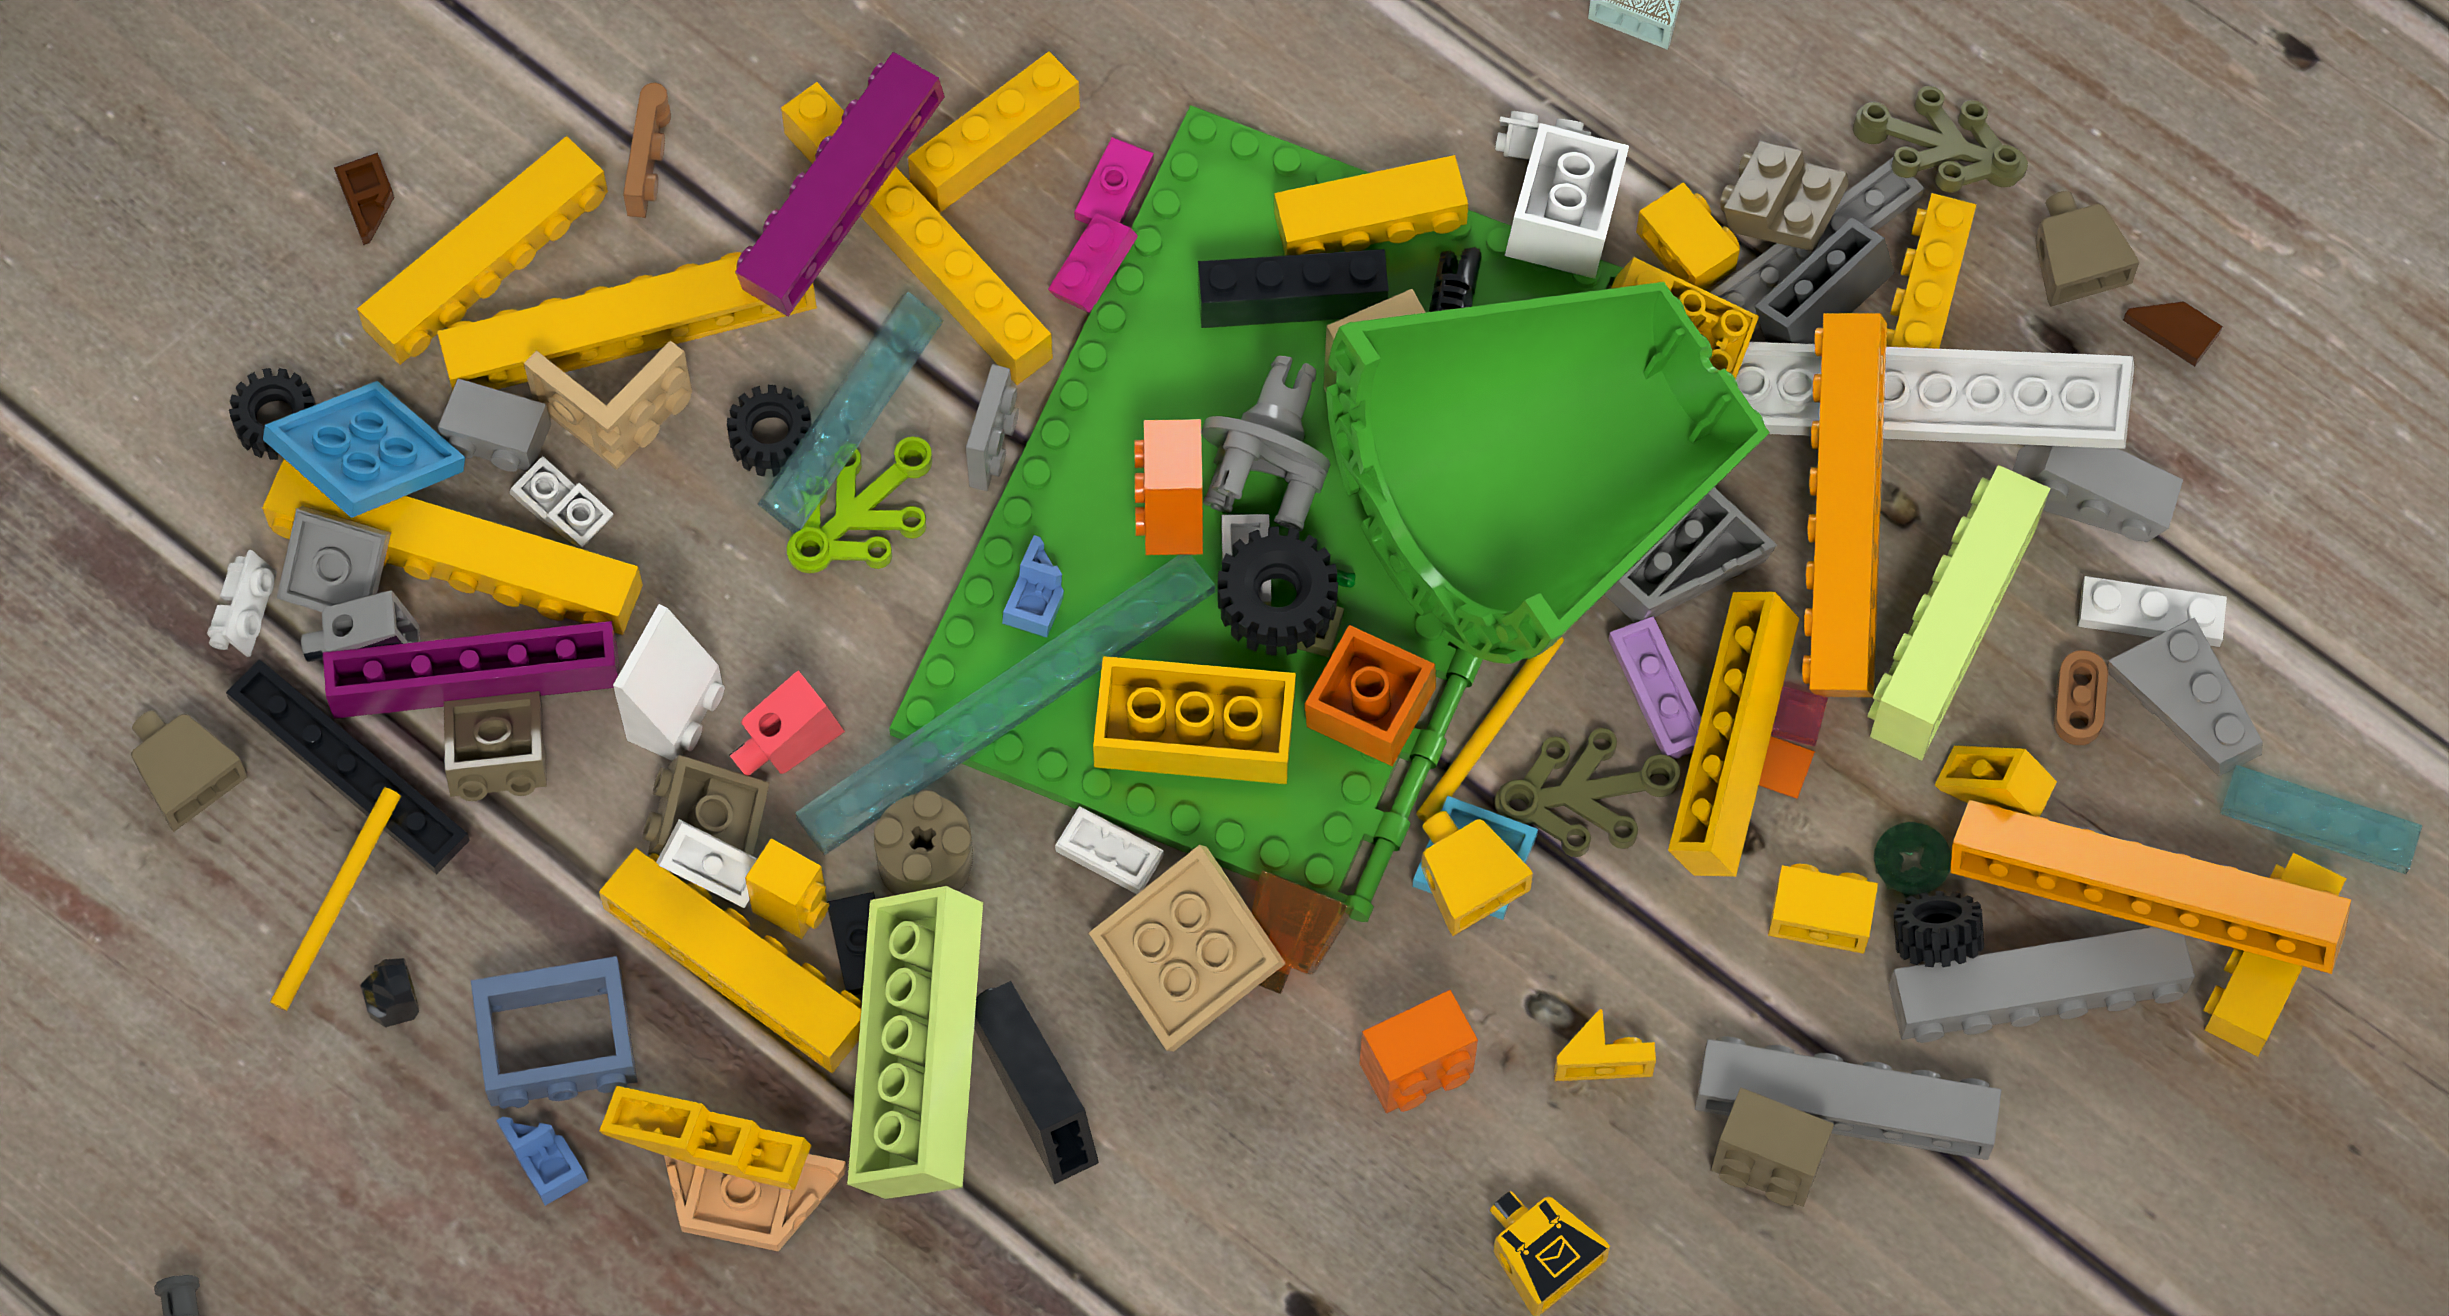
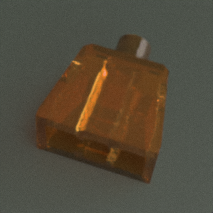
M1262 870L1251 913L1286 964L1259 984V986L1281 994L1292 968L1306 974H1314L1351 916L1354 907L1281 876Z

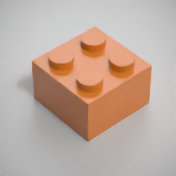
M1201 419L1144 420V440H1134L1135 468H1144V473H1135V503H1145V507H1135L1136 536H1145L1146 555L1203 554Z
M1349 625L1305 702L1306 725L1318 733L1393 767L1436 689L1435 664Z
M1448 990L1362 1031L1359 1064L1386 1114L1397 1108L1401 1112H1405L1422 1104L1426 1100L1427 1094L1441 1087L1445 1091H1449L1468 1081L1470 1073L1474 1072L1478 1039L1451 990Z

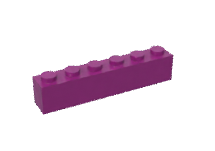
M892 52L885 63H879L873 69L868 79V87L859 100L854 99L848 104L842 116V123L833 136L825 137L820 143L815 155L816 160L806 173L801 172L795 178L790 187V196L780 210L775 209L769 214L763 226V233L755 245L748 246L741 253L737 261L735 273L745 292L789 317L945 98L939 77L895 52Z
M612 621L323 652L325 694L334 719L444 707V701L536 691H540V696L609 689L614 688L613 684L620 674L617 641Z

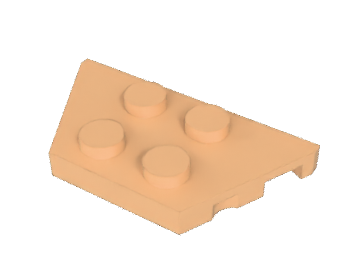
M808 1154L794 1191L725 1174L664 1155L682 1232L779 1251L845 1175L846 1171L845 1161Z

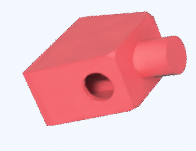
M798 670L742 719L741 724L751 735V738L729 754V756L744 775H751L769 760L779 773L783 774L845 731Z

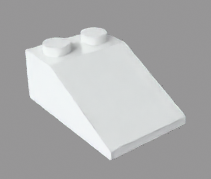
M660 604L657 606L613 684L627 741L671 761L678 755H683L685 750L692 751L702 733V725H700L707 710L714 711L717 708L725 686L722 685L719 665L672 612Z

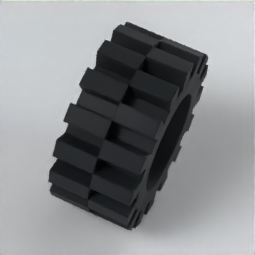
M271 368L262 369L263 378L258 379L255 372L247 376L250 385L246 386L240 382L236 386L239 396L231 395L230 404L232 409H229V413L237 437L241 440L242 446L247 451L252 447L255 456L262 458L264 452H267L270 460H278V453L263 440L264 426L257 421L258 410L269 402L284 401L292 407L291 414L312 407L316 403L310 387L306 382L303 384L301 376L293 373L290 378L287 369L282 368L278 369L277 376H273Z
M768 385V393L762 394L760 386L752 388L753 397L751 398L744 392L738 397L740 406L733 404L729 410L731 418H727L730 448H732L736 461L742 460L743 468L749 472L754 466L757 475L764 477L766 469H772L773 477L781 476L780 468L786 466L789 473L796 470L795 461L798 460L803 464L807 459L806 450L811 451L813 447L812 437L814 434L808 406H804V400L799 395L793 398L792 390L786 387L783 388L780 394L777 393L776 385ZM779 418L787 424L789 429L783 440L773 444H763L753 437V428L757 422L763 419Z
M1936 891V896H1929L1925 892L1919 894L1918 900L1911 896L1905 899V904L1899 903L1896 906V911H1894L1896 951L1900 953V957L1903 960L1910 958L1911 964L1918 965L1920 962L1925 961V967H1934L1935 963H1942V967L1951 966V961L1954 960L1958 964L1965 963L1966 956L1974 959L1978 956V951H1982L1984 948L1981 904L1978 901L1974 902L1971 896L1967 895L1961 898V893L1952 892L1950 896H1945L1944 891Z

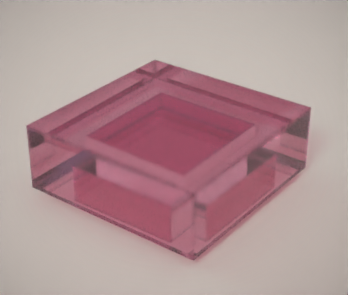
M1783 686L1771 735L1815 747L1828 698Z

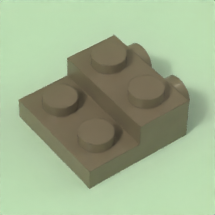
M1760 141L1754 153L1746 151L1743 154L1739 164L1740 179L1736 186L1727 185L1725 187L1720 206L1721 210L1725 212L1727 227L1735 234L1814 252L1849 186L1847 172L1804 163L1802 150Z
M540 691L444 701L445 773L450 797L460 796L466 801H478L483 799L487 793L509 791L515 796H526L531 794L537 787L547 786L546 751L543 741Z
M678 755L668 765V768H660L654 782L653 795L661 798L657 813L652 811L649 813L643 829L642 838L650 841L648 855L655 853L660 856L680 819L753 856L769 782Z

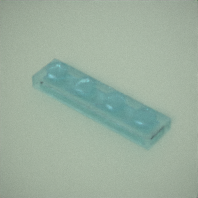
M2236 765L2233 770L2220 812L2222 815L2403 874H2407L2411 867L2422 829L2420 824Z

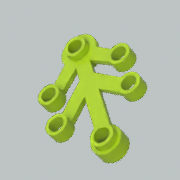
M912 436L902 439L894 450L895 463L857 497H855L856 475L862 468L861 454L857 448L850 445L839 447L833 454L834 469L837 473L836 515L822 527L820 506L825 503L828 497L826 483L821 477L816 475L803 478L798 487L800 500L803 503L802 529L794 533L787 544V556L791 565L804 573L820 572L832 560L865 561L868 566L874 569L886 567L892 560L891 544L887 539L875 536L866 542L837 540L848 530H899L904 537L910 539L923 535L926 530V517L920 508L908 506L902 510L872 509L906 479L920 478L929 472L932 467L930 445L920 437ZM848 456L856 460L853 465L847 467L839 463L842 458ZM911 457H918L922 460V463L917 466H908L905 462ZM816 486L821 489V492L817 496L812 497L805 494L806 489ZM910 517L920 520L919 525L912 528L905 526L903 523ZM808 547H815L819 550V553L813 557H806L802 554ZM877 547L883 548L886 551L879 558L872 557L869 553Z

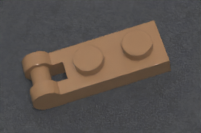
M656 82L645 85L639 95L623 193L627 216L646 218L648 201H656L658 193V174H653L655 160H663L665 134L660 133V128L665 127L670 122L671 111L668 104L667 90L663 85Z

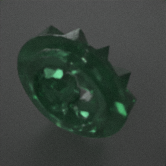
M1917 822L1900 823L1889 828L1878 840L1874 851L1875 873L1880 875L1887 889H1895L1903 893L1905 898L1925 892L1929 894L1945 882L1951 869V851L1944 837L1934 828ZM1924 848L1920 865L1923 868L1920 870L1918 867L1913 866L1909 870L1901 872L1904 857L1901 854L1904 852L1906 855L1911 856Z

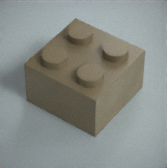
M1740 1087L1720 1137L1711 1171L1718 1173L1722 1181L1734 1187L1746 1188L1749 1185L1766 1192V1197L1783 1206L1797 1204L1804 1207L1826 1151L1834 1124Z

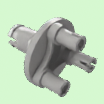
M1277 356L1271 364L1272 369L1266 377L1257 404L1244 412L1241 420L1223 416H1212L1205 419L1201 434L1207 441L1216 446L1218 451L1214 459L1217 468L1207 495L1204 497L1203 504L1206 506L1211 505L1210 508L1220 512L1231 513L1234 500L1242 497V490L1250 471L1276 475L1285 478L1288 486L1274 521L1283 527L1302 531L1314 495L1321 492L1331 464L1322 453L1304 443L1305 434L1301 419L1311 395L1312 382L1316 380V369L1304 363L1298 372L1293 389L1285 386V380L1292 364V358Z

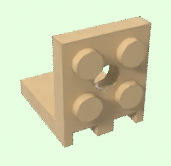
M671 340L607 405L537 350L524 363L533 400L546 404L549 417L616 470L639 447H646L654 440L659 432L660 425L671 414L677 415L688 404L692 393L685 352Z

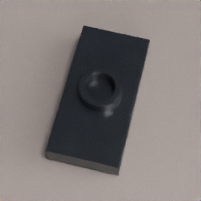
M874 891L827 901L829 903L828 913L845 990L853 995L863 993L870 900L875 899Z

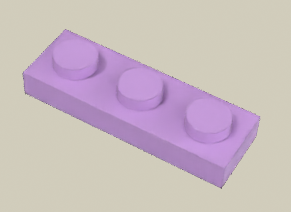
M1654 616L1610 632L1609 642L1661 753L1673 759L1693 753L1701 716Z

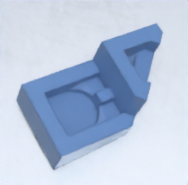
M1033 536L1020 564L1019 578L1003 611L1002 624L1047 638L1062 603L1064 590L1061 587L1062 573L1057 565L1053 566L1045 553L1044 542L1041 537Z
M501 1117L496 1120L545 1206L588 1182L584 1170L563 1136L555 1134L552 1125L539 1123L538 1127L516 1124L512 1118Z

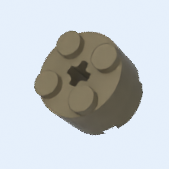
M930 790L904 797L885 810L874 828V847L878 872L884 885L894 895L948 886L960 891L967 883L973 864L971 829L963 812L948 799ZM922 847H925V848L932 847V850H930V851L927 852V851H926L924 848H922Z

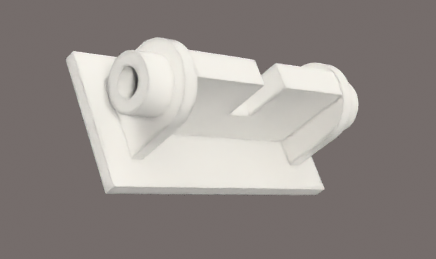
M1511 111L1510 118L1500 117V126L1508 127L1507 134L1498 132L1495 150L1504 152L1503 157L1530 160L1540 124L1537 123L1538 115ZM1556 119V125L1553 126L1591 136V132L1582 131L1584 123L1578 121Z
M248 550L246 557L238 556L234 563L228 565V572L220 597L225 601H232L231 605H217L211 626L207 632V635L210 637L209 644L212 647L226 650L229 643H231L246 657L251 656L256 637L260 633L261 621L269 596L273 591L277 573L275 569L252 550Z

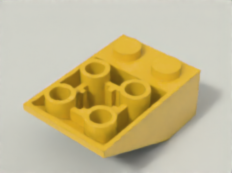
M1633 257L1617 274L1612 288L1665 282L1672 294L1682 302L1686 314L1700 334L1708 339L1712 348V356L1709 359L1711 364L1718 370L1725 368L1736 380L1759 316Z

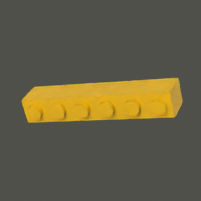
M564 137L359 306L357 311L363 329L399 365L409 357L420 355L427 349L431 339L438 334L437 331L460 322L468 308L480 298L485 299L495 293L504 278L515 269L521 270L533 260L539 249L550 240L556 241L568 231L571 223L581 214L596 209L608 193L604 171L569 137Z
M1733 592L1668 848V851L1694 876L1736 877L1799 622V617L1776 592Z
M635 848L600 889L599 894L603 908L819 1065L833 1073L859 1041L862 1002L846 990H842L839 994L826 985V977L811 964L804 962L800 966L787 957L789 954L787 949L775 938L766 935L763 939L748 929L750 927L749 922L734 909L728 907L723 911L711 902L712 896L706 889L691 881L686 884L674 876L672 872L660 867L656 863L659 855L652 853L648 857Z

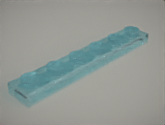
M909 291L899 298L758 502L762 509L793 534L801 530L944 321Z

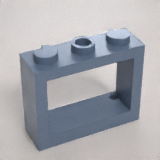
M617 956L471 980L485 1092L491 1107L499 1105L503 1109L507 1107H516L517 1109L526 1106L529 1100L546 1097L552 1101H565L576 1097L578 1092L594 1089L602 1093H612L616 1086L626 1088L627 1084L637 1082L623 978ZM608 994L616 1055L500 1074L492 1013Z

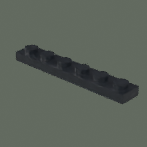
M260 659L226 692L228 699L366 816H369L384 787L400 794L401 798L389 818L384 831L436 875L470 841L467 832Z

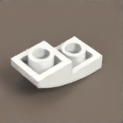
M543 456L515 483L509 493L547 526L580 549L614 515L580 483L575 486Z

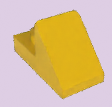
M1599 1009L1557 1055L1554 1079L1555 1081L1653 1077L1656 1064L1655 1042L1642 1043L1640 1038L1625 1037L1613 1041V1044H1605L1603 1010Z

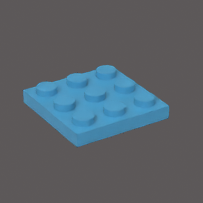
M378 381L264 426L263 440L351 518L464 471L465 456Z

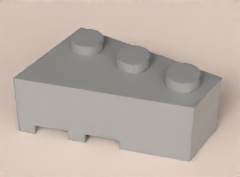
M2025 445L2018 451L2012 470L2051 488L2043 511L2118 533L2135 541L2149 542L2169 529L2183 483V479L2118 448Z
M1714 487L1605 596L1634 623L1652 616L1655 618L1764 563L1777 544Z
M2195 617L2108 660L2109 675L2119 684L2121 683L2142 702V705L2152 715L2155 714L2175 733V736L2218 776L2262 755L2263 741Z

